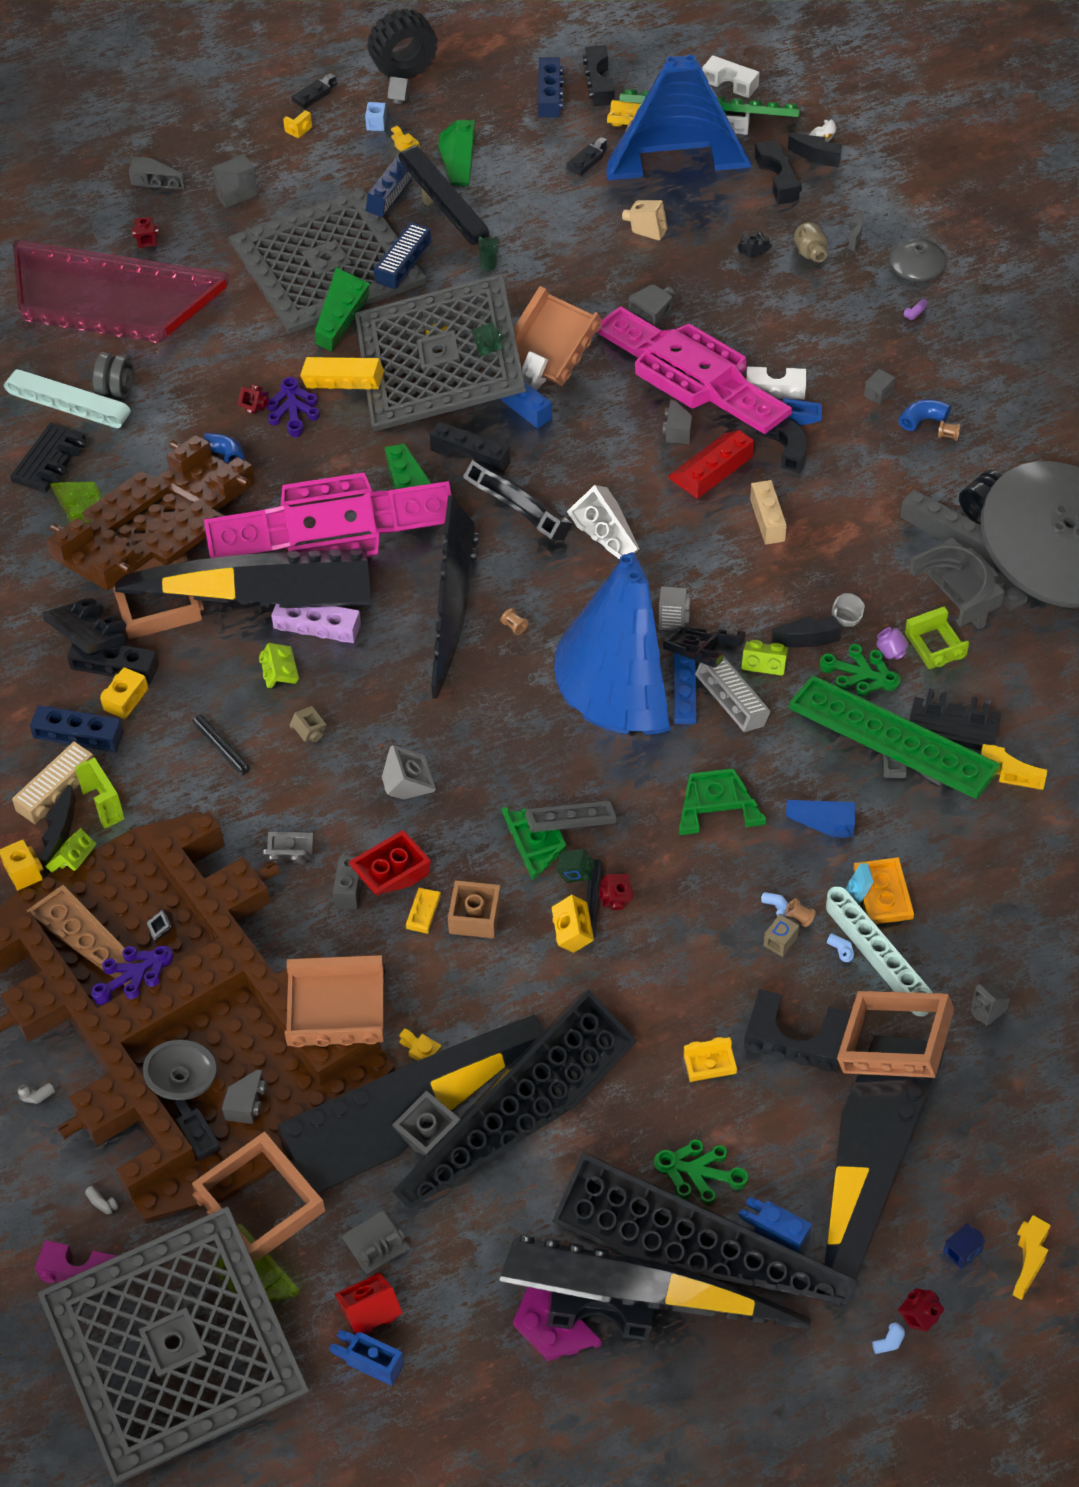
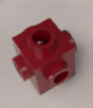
M153 217L134 219L135 227H132L133 238H137L138 248L157 246L156 235H159L158 224H154Z
M251 384V387H241L237 406L243 407L246 412L256 414L257 411H264L269 402V392L263 391L262 386Z
M607 874L600 881L599 899L602 900L603 908H611L613 911L624 909L632 901L633 888L630 886L629 874Z
M915 1288L908 1294L907 1299L900 1306L898 1312L911 1329L928 1332L932 1325L938 1321L945 1309L939 1302V1297L935 1292L929 1289Z

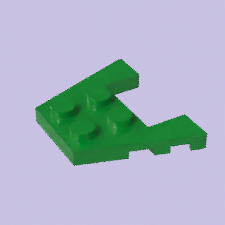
M733 768L689 774L679 825V835L699 833L698 813L741 808L745 827L766 825V818L758 810L754 799H751L746 787Z

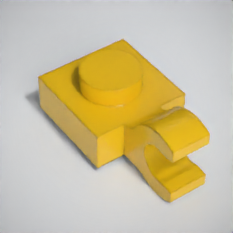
M398 126L391 128V131L394 133L391 138L394 140L395 147L402 152L413 145H417L420 148V143L409 133L404 135Z
M404 1028L399 1035L401 1038L399 1043L410 1048L409 1056L417 1061L442 1050L441 1044L424 1034H421L417 1039L412 1032Z

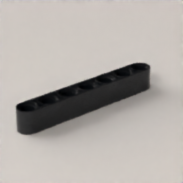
M413 145L398 154L404 168L471 245L489 237V230L485 223L417 145Z

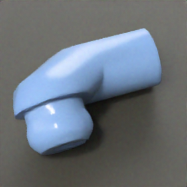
M764 892L761 898L762 903L775 905L778 909L776 912L777 917L780 914L788 918L785 916V909L788 905L786 899L782 895Z
M831 933L827 944L837 948L839 958L843 962L851 961L854 957L851 942Z
M895 1322L889 1325L888 1328L890 1330L885 1339L872 1341L875 1354L899 1348L905 1336V1330L899 1323Z

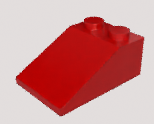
M404 830L349 861L351 868L375 895L411 887L429 875L431 860Z

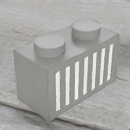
M661 586L658 630L675 631L678 627H684L685 623L689 624L690 611L686 610L690 608V597H686L687 588Z

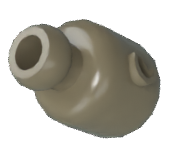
M813 222L801 224L796 229L793 237L795 245L799 250L798 254H801L806 259H812L814 262L824 261L828 254V241L824 232L818 224Z

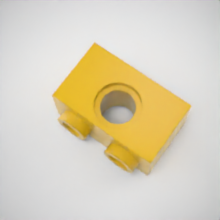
M124 667L119 674L114 676L112 683L101 694L100 699L103 710L126 719L148 691L146 677Z
M24 840L0 849L3 865L17 891L43 880L40 874L43 867L38 857L36 858L32 846L27 847Z
M570 895L551 907L558 946L574 953L594 941L586 901Z

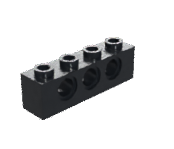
M73 643L67 655L70 669L114 677L125 667L144 675L148 684H151L159 666L156 651L135 648L129 645H116L87 654Z

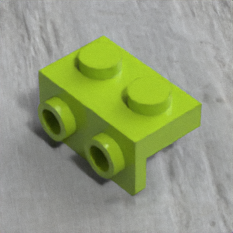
M759 640L746 641L741 669L784 675L788 647H784L780 643H772L770 645L763 644Z
M268 643L259 656L267 688H272L276 681L296 684L299 676L291 646Z

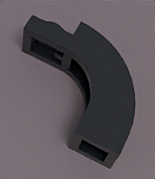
M785 418L766 434L757 430L758 435L776 440L785 447L782 453L781 468L800 474L805 465L807 440L803 430L788 418Z

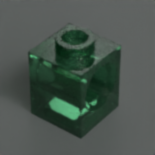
M493 322L471 330L480 356L502 349L500 340H503L500 328L495 329Z

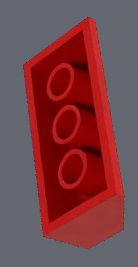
M740 430L724 433L668 475V478L698 499L753 457L754 440Z

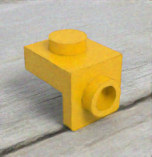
M306 110L294 120L287 116L283 118L285 132L298 139L312 128L311 113Z

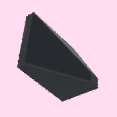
M162 909L147 922L155 941L173 928V914L167 910Z

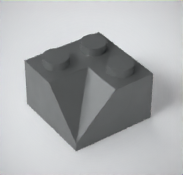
M245 155L211 167L216 197L225 208L258 196L254 166Z

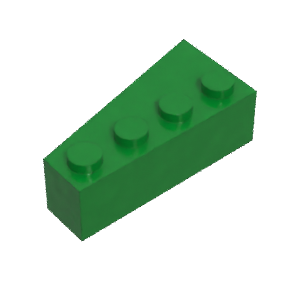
M336 267L315 329L316 345L331 352L354 320L355 313L360 311L368 299L370 283Z
M405 444L384 447L386 465L393 490L431 484Z

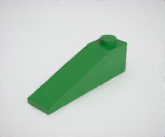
M456 120L440 133L438 149L441 152L451 185L469 186L476 139L475 121Z

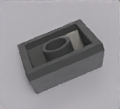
M425 1091L393 1124V1127L415 1152L428 1155L461 1119L428 1091Z

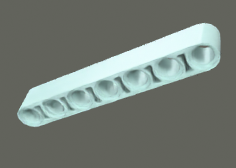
M18 369L12 373L4 384L6 391L14 396L114 428H120L131 413L130 408L120 401Z
M842 887L831 888L827 893V912L893 991L932 993L930 988L851 895ZM911 1011L916 1016H925L929 1013Z

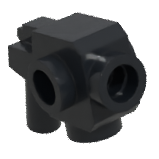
M759 232L756 236H743L738 244V251L747 257L762 255V251H768L772 244L769 243V238H765L763 233Z

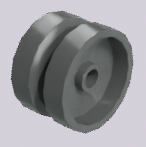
M101 352L97 357L93 372L95 392L98 395L108 396L112 393L114 397L126 398L131 391L134 379L132 357L123 354L115 356L110 352Z

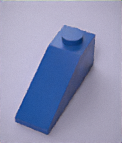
M787 800L786 817L829 836L839 838L853 837L855 802Z

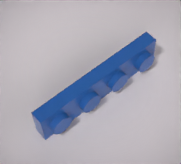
M674 653V724H696L695 660Z

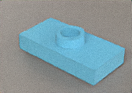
M868 863L859 864L845 888L859 906L873 884Z

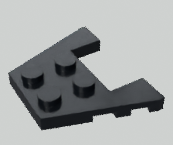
M678 627L663 641V649L716 668L723 661V653L709 651V649L717 642L739 646L745 640V632L737 631V635L727 634V630L719 629L716 633H707L706 628Z

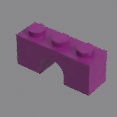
M45 1240L35 1269L39 1278L44 1282H62L117 1256L92 1251L89 1260L84 1265L72 1266L70 1263L73 1254L69 1245Z

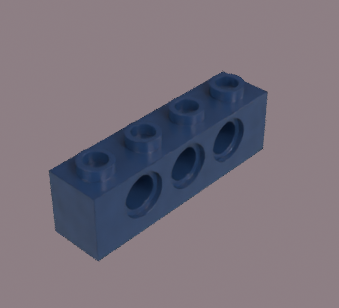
M539 57L538 117H559L560 110H563V99H560L563 98V76L560 75H564V64H560V57Z
M38 705L29 725L34 739L69 745L76 742L81 747L116 752L124 733L121 719L112 716H99L93 713L76 712L71 709H58L52 706Z

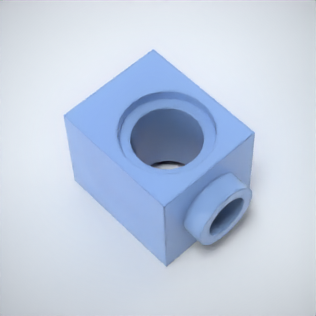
M368 102L365 115L367 130H385L387 119L386 103Z

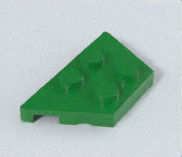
M509 807L501 808L504 820L530 878L533 880L566 851V843L560 830L531 832L525 817L527 809H522V812L509 811Z

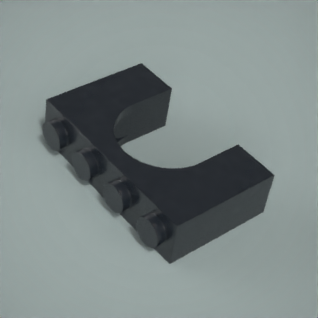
M759 989L745 1034L744 1048L753 1053L772 1055L776 1059H787L795 1061L800 1065L815 1066L823 1071L837 1072L839 1065L837 1057L851 1012L828 1006L820 1033L807 1041H795L785 1037L776 1025L781 1008L782 994Z

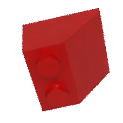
M380 1272L334 1294L355 1335L357 1332L366 1335L372 1332L374 1327L380 1324H389L395 1321L397 1316L403 1314L393 1287Z

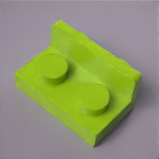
M80 828L63 843L45 867L53 872L58 867L63 869L68 865L75 871L95 847L96 842Z

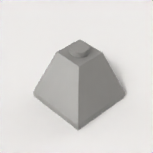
M395 745L390 747L382 774L387 795L404 800L432 793L436 790L425 755Z

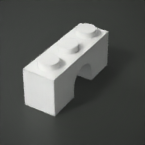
M713 55L702 68L710 85L718 87L722 82L731 81L734 83L733 93L747 98L759 86L758 71Z
M747 367L746 380L776 399L805 400L806 369L786 368V375L783 378L773 379L767 375V367Z

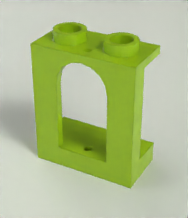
M945 606L907 619L905 634L928 669L941 667L946 663L960 660L967 656L969 642L968 640L961 642L947 622L948 611ZM937 629L949 647L931 653L920 635Z
M95 757L75 766L83 795L94 789H97L100 794L94 797V801L104 829L125 820L118 794Z

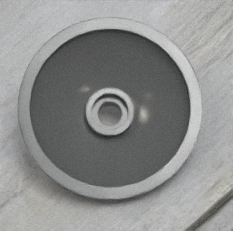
M910 239L897 244L892 249L889 262L893 271L899 276L913 281H926L939 276L944 271L946 255L933 242L924 239Z
M172 1040L164 1042L150 1051L144 1061L143 1076L148 1087L159 1096L171 1100H187L203 1094L210 1088L216 1077V1062L213 1055L204 1046L188 1040Z

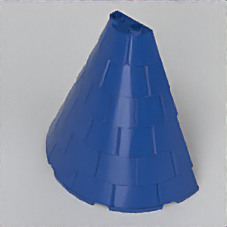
M694 55L669 56L666 58V63L656 77L653 86L648 91L644 101L609 157L606 170L607 181L643 177L639 153L710 147L715 171L751 167L746 151Z
M630 552L620 557L619 563L613 569L610 576L603 582L599 590L562 635L555 652L554 672L556 683L563 698L572 709L576 708L583 713L585 720L603 729L617 733L628 734L629 731H643L644 735L658 734L671 730L659 659L660 654L649 583L634 552Z

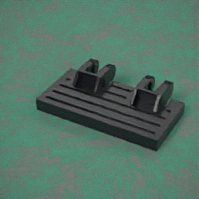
M49 423L10 476L11 482L47 493L50 489L49 482L57 484L61 481L58 474H66V465L70 461L69 455L79 456L81 453L79 447L84 448L87 445L85 433Z
M93 598L83 599L43 612L44 621L87 654L125 643V637L122 632L126 629V623L123 620H119L116 615L99 617L103 613L104 608L103 605L96 603L97 601Z
M931 688L928 691L925 707L923 706V698H914L909 721L966 748L982 751L983 744L995 745L1001 713L992 712L991 718L987 719L991 700L986 699L983 705L984 711L978 712L975 711L978 702L977 697H972L969 715H965L967 709L965 706L948 704L947 711L944 710L947 698L946 691L941 693L940 704L931 703L935 693L934 689Z

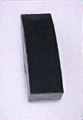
M789 133L788 150L815 163L839 168L842 144L825 142V137L796 133Z
M834 615L815 622L809 616L773 628L771 643H780L784 647L797 648L826 645L840 641L841 626Z

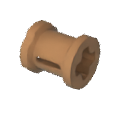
M941 420L938 438L947 437L958 441L961 424H948Z
M514 608L506 610L501 617V623L513 629L515 635L522 634L529 624L528 620L521 618Z
M797 898L790 901L785 909V916L798 920L803 927L809 926L816 914L815 909H808L803 906Z

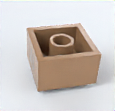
M455 880L448 914L449 934L495 939L501 904L500 885Z

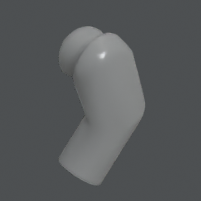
M47 1083L38 1090L30 1089L25 1084L20 1086L17 1092L23 1102L37 1104L54 1094L55 1090L50 1083Z

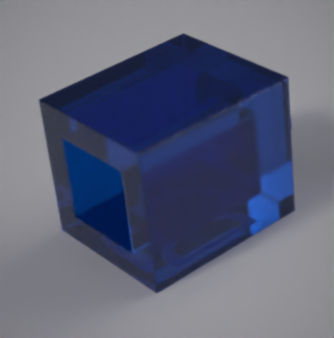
M966 1223L946 1240L943 1252L962 1269L983 1251L985 1240L979 1230L972 1228Z

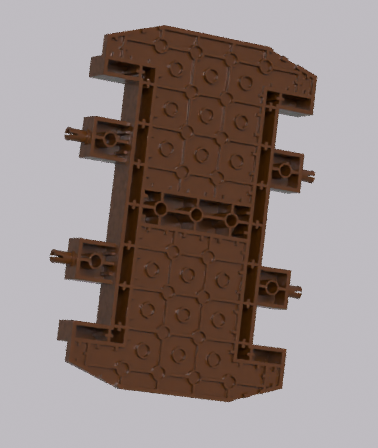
M209 811L204 814L197 812L133 828L91 851L77 870L73 871L66 865L63 869L60 868L42 878L43 880L13 894L0 907V973L26 958L37 972L36 975L0 994L7 1013L0 1017V1033L15 1025L19 1028L27 1042L69 1019L106 1075L68 1097L75 1116L56 1127L64 1140L79 1130L84 1129L95 1145L98 1146L134 1123L138 1122L154 1146L116 1168L122 1188L146 1223L177 1215L176 1212L187 1209H199L196 1199L192 1196L194 1193L192 1183L264 1131L290 1161L277 1134L278 1124L395 1071L394 1065L382 1051L380 1042L375 1044L287 1046L285 1038L288 999L287 969L275 975L237 923V921L270 903L268 889L263 882L280 874V870L275 862L271 861L256 871L242 857L204 879L194 866V863L225 846L221 826ZM64 885L124 948L133 946L136 951H153L159 946H168L173 951V961L167 967L162 968L159 976L160 982L156 986H148L143 978L139 988L140 994L136 998L128 999L124 993L125 986L121 985L112 991V999L109 1002L98 1005L91 994L93 987L98 983L106 985L115 978L106 974L104 970L39 925L30 911L27 912V910ZM164 909L173 914V928L155 941L147 922ZM314 952L306 958H320L317 952ZM172 1040L196 1042L208 1049L216 1062V1077L210 1088L197 1097L185 1100L190 1109L196 1107V1109L200 1110L221 1147V1151L200 1162L177 1124L175 1117L179 1115L175 1104L177 1100L167 1099L154 1093L144 1080L143 1065L145 1058L151 1050L164 1042ZM262 1070L264 1080H267V1089L265 1094H261V1112L259 1116H255L254 1124L226 1121L222 1107L228 1087L252 1072ZM261 1152L209 1189L208 1192L217 1203L224 1202L276 1170V1168L265 1154Z

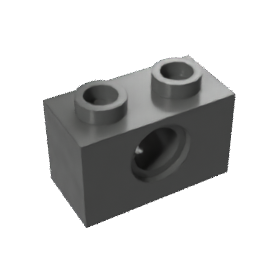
M339 856L333 888L335 908L358 910L363 880L349 865V861L357 856Z

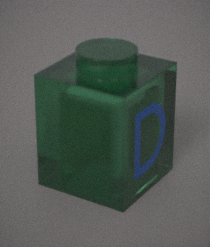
M585 849L560 852L556 871L566 883L591 879L594 860Z

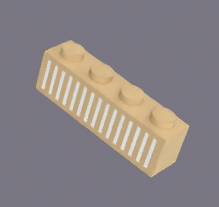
M76 742L69 745L12 798L16 812L34 824L43 819L53 808L68 785H71L73 790L79 785L75 766L83 761L94 758L93 754Z

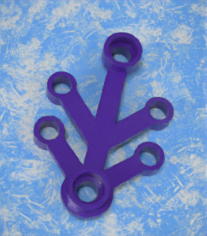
M287 377L282 380L281 390L273 398L269 399L267 409L274 412L268 415V421L271 425H278L280 417L289 410L288 433L292 437H299L303 432V423L301 420H298L297 409L305 412L309 420L315 421L319 419L320 415L319 410L312 406L317 405L318 400L316 394L301 389L299 382L295 378ZM295 394L306 399V404L296 399ZM287 396L288 399L279 407L278 403Z
M129 946L122 951L126 962H133L135 960L145 961L142 963H116L112 958L106 959L102 963L106 974H124L106 985L104 983L96 984L91 993L95 1003L98 1005L106 1004L112 999V991L131 979V983L124 987V993L128 999H134L140 994L139 988L143 977L148 986H156L160 982L159 976L162 968L167 967L173 961L174 954L172 949L168 946H159L153 951H136L135 947ZM152 967V970L145 974L146 970Z

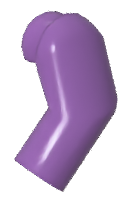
M921 299L912 309L906 308L903 314L904 317L914 320L928 307V301Z

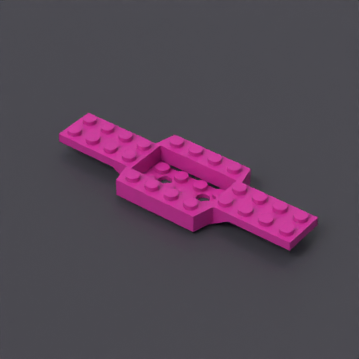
M620 306L602 319L601 327L596 332L638 357L635 362L636 375L692 409L710 401L763 434H766L792 414L790 406L749 383L742 374L746 370V356L691 324H686L677 329L662 331ZM681 348V351L673 352L671 349ZM660 359H665L666 361L670 362L672 366L668 365ZM701 365H702V366H707V365L710 366L708 369H701V368H700ZM673 367L680 368L681 370L685 371V374H683L682 372L678 371ZM688 376H693V377H695L696 379H698V380L700 381V383H698L697 381L693 380L692 378H690V377H688Z
M357 473L282 485L281 506L204 519L210 558L259 554L288 549L289 552H309L312 550L331 551L333 549L352 550L355 548L366 549L367 557L378 556L380 534L445 524L448 495H451L449 481L373 492L365 473ZM348 510H353L357 514L355 521L348 522L345 519L344 515ZM306 517H313L316 524L313 528H306L303 522ZM367 531L372 533L368 535H361L295 546L297 542L323 539Z

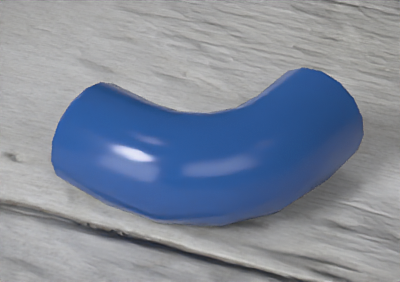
M933 399L919 400L910 404L902 412L898 423L903 429L913 431L924 419L938 422L943 420L946 422L951 411V405Z
M217 433L204 434V440L210 444L211 453L223 455L226 463H230L237 457L244 460L242 446L234 438Z

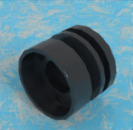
M984 471L959 493V503L963 512L977 524H981V511L987 494L995 482L1002 476L997 471Z

